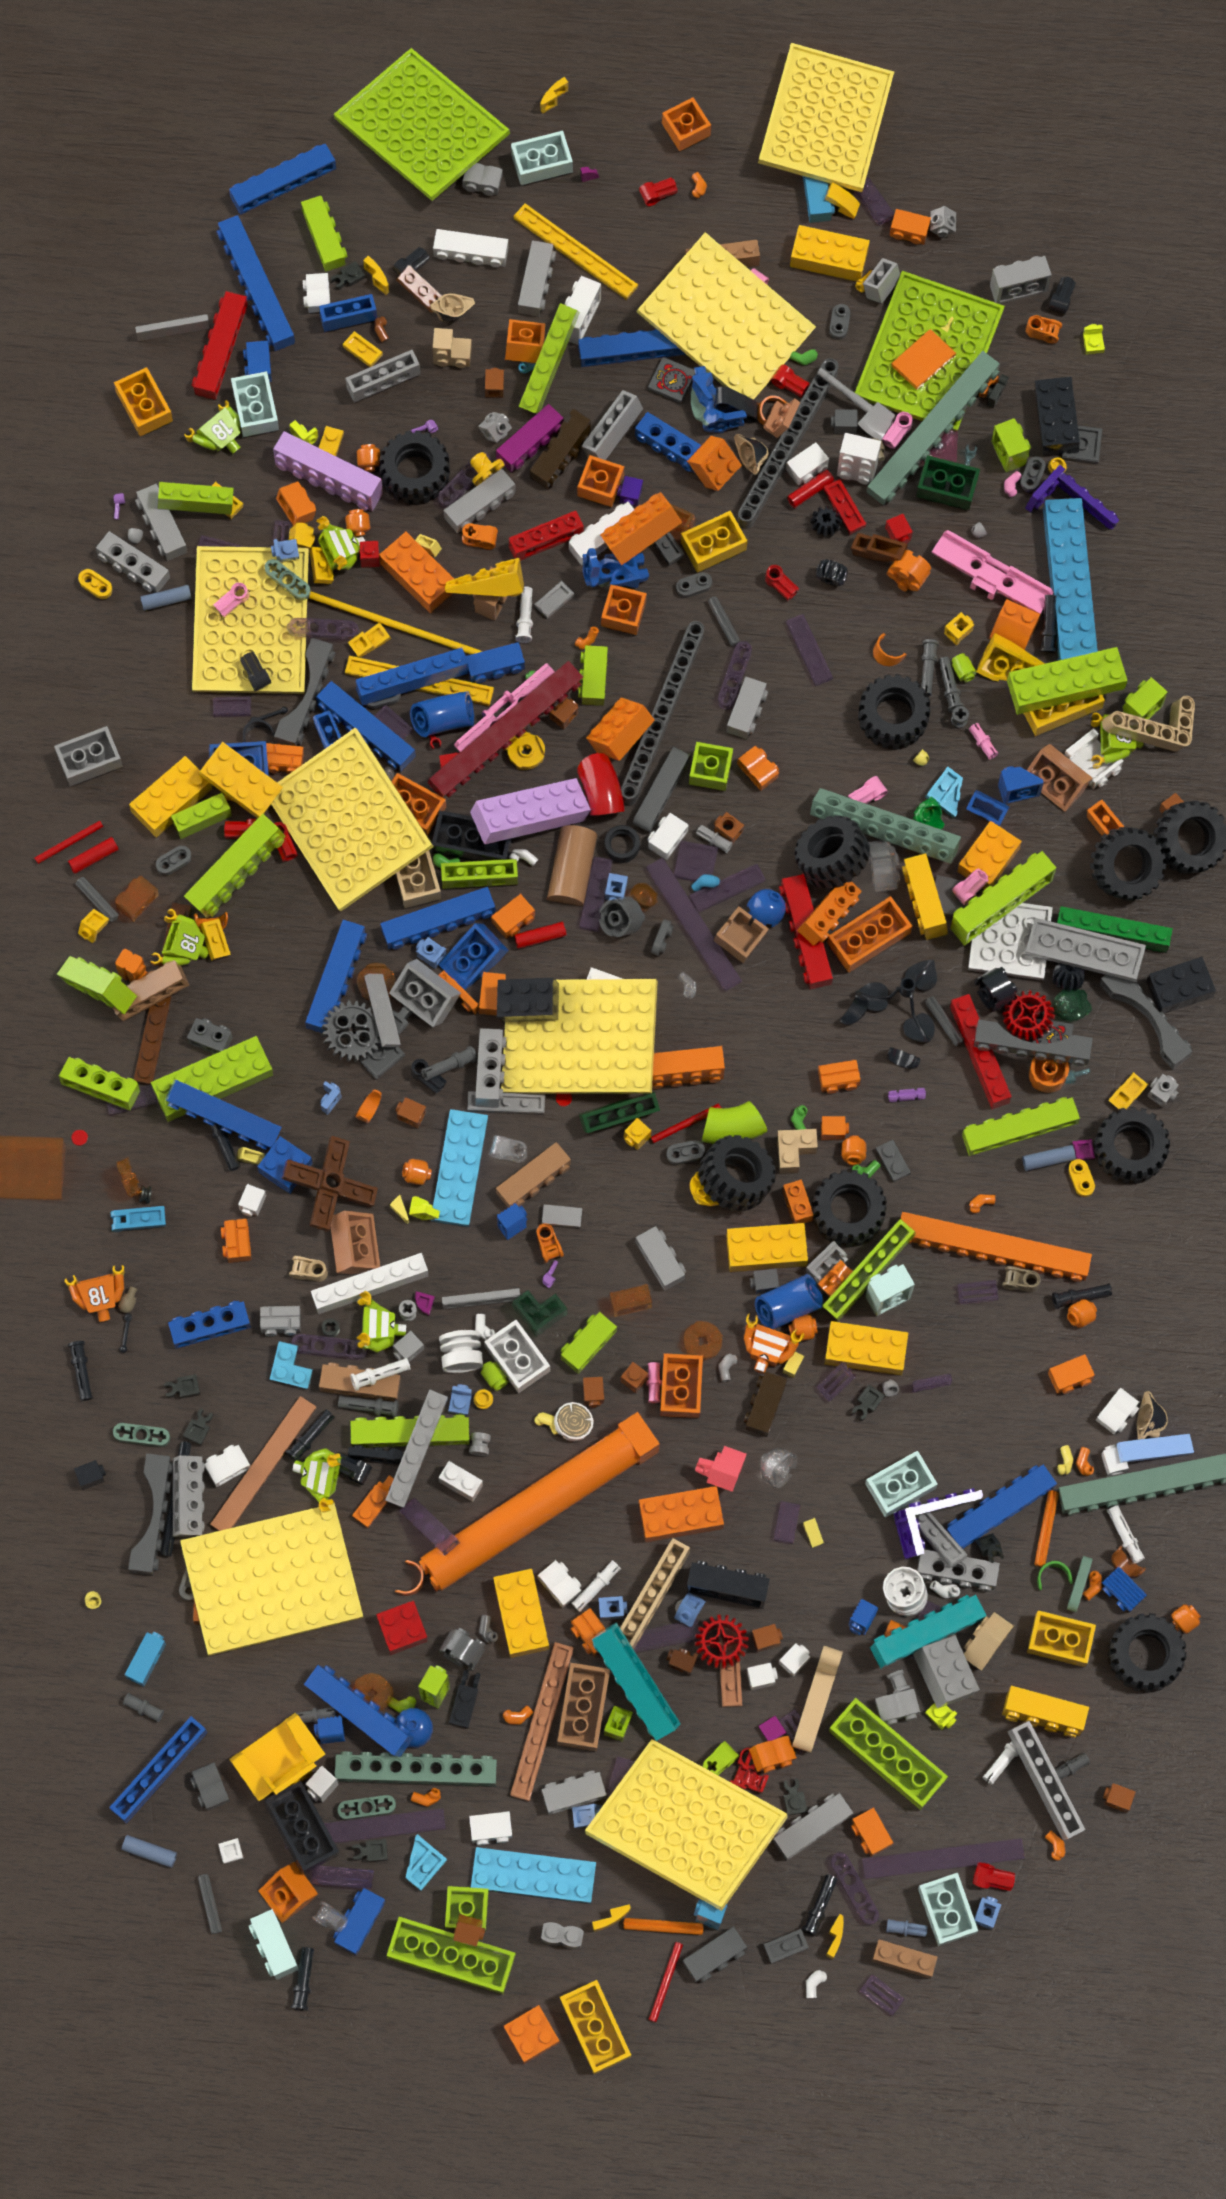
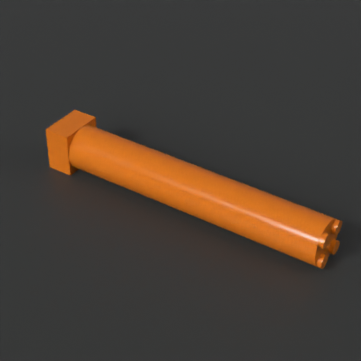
M636 1412L618 1424V1429L422 1556L419 1563L423 1573L430 1575V1583L436 1592L438 1590L443 1591L636 1463L640 1465L659 1453L660 1443L640 1414Z

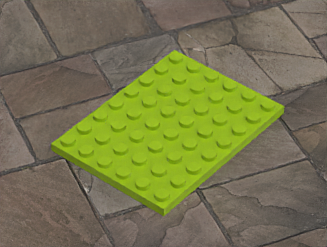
M412 48L334 113V118L432 201L510 134V130Z
M902 271L855 393L868 403L875 405L879 402L889 410L897 413L907 412L912 418L923 421L982 351L988 353L1005 306ZM953 317L954 319L951 323V326L948 332H946L941 327H945L948 324L949 319ZM931 329L956 352V356L916 390L891 364ZM962 418L952 424L954 425L951 430L952 432H958Z

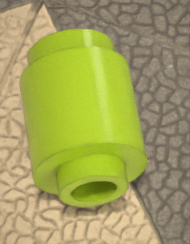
M962 653L952 659V667L960 681L969 682L975 678L976 670L968 656Z
M489 1361L483 1365L481 1375L491 1388L498 1391L508 1384L507 1376L497 1362L492 1363Z

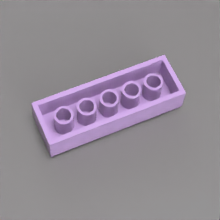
M285 431L273 449L275 465L280 470H287L299 479L304 478L315 487L320 486L329 494H336L348 503L357 504L364 511L369 510L373 512L383 495L381 478Z
M575 778L478 800L475 802L470 813L484 844H489L583 822L591 809Z

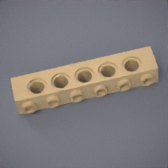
M672 1538L620 1627L633 1649L636 1647L690 1554V1547Z

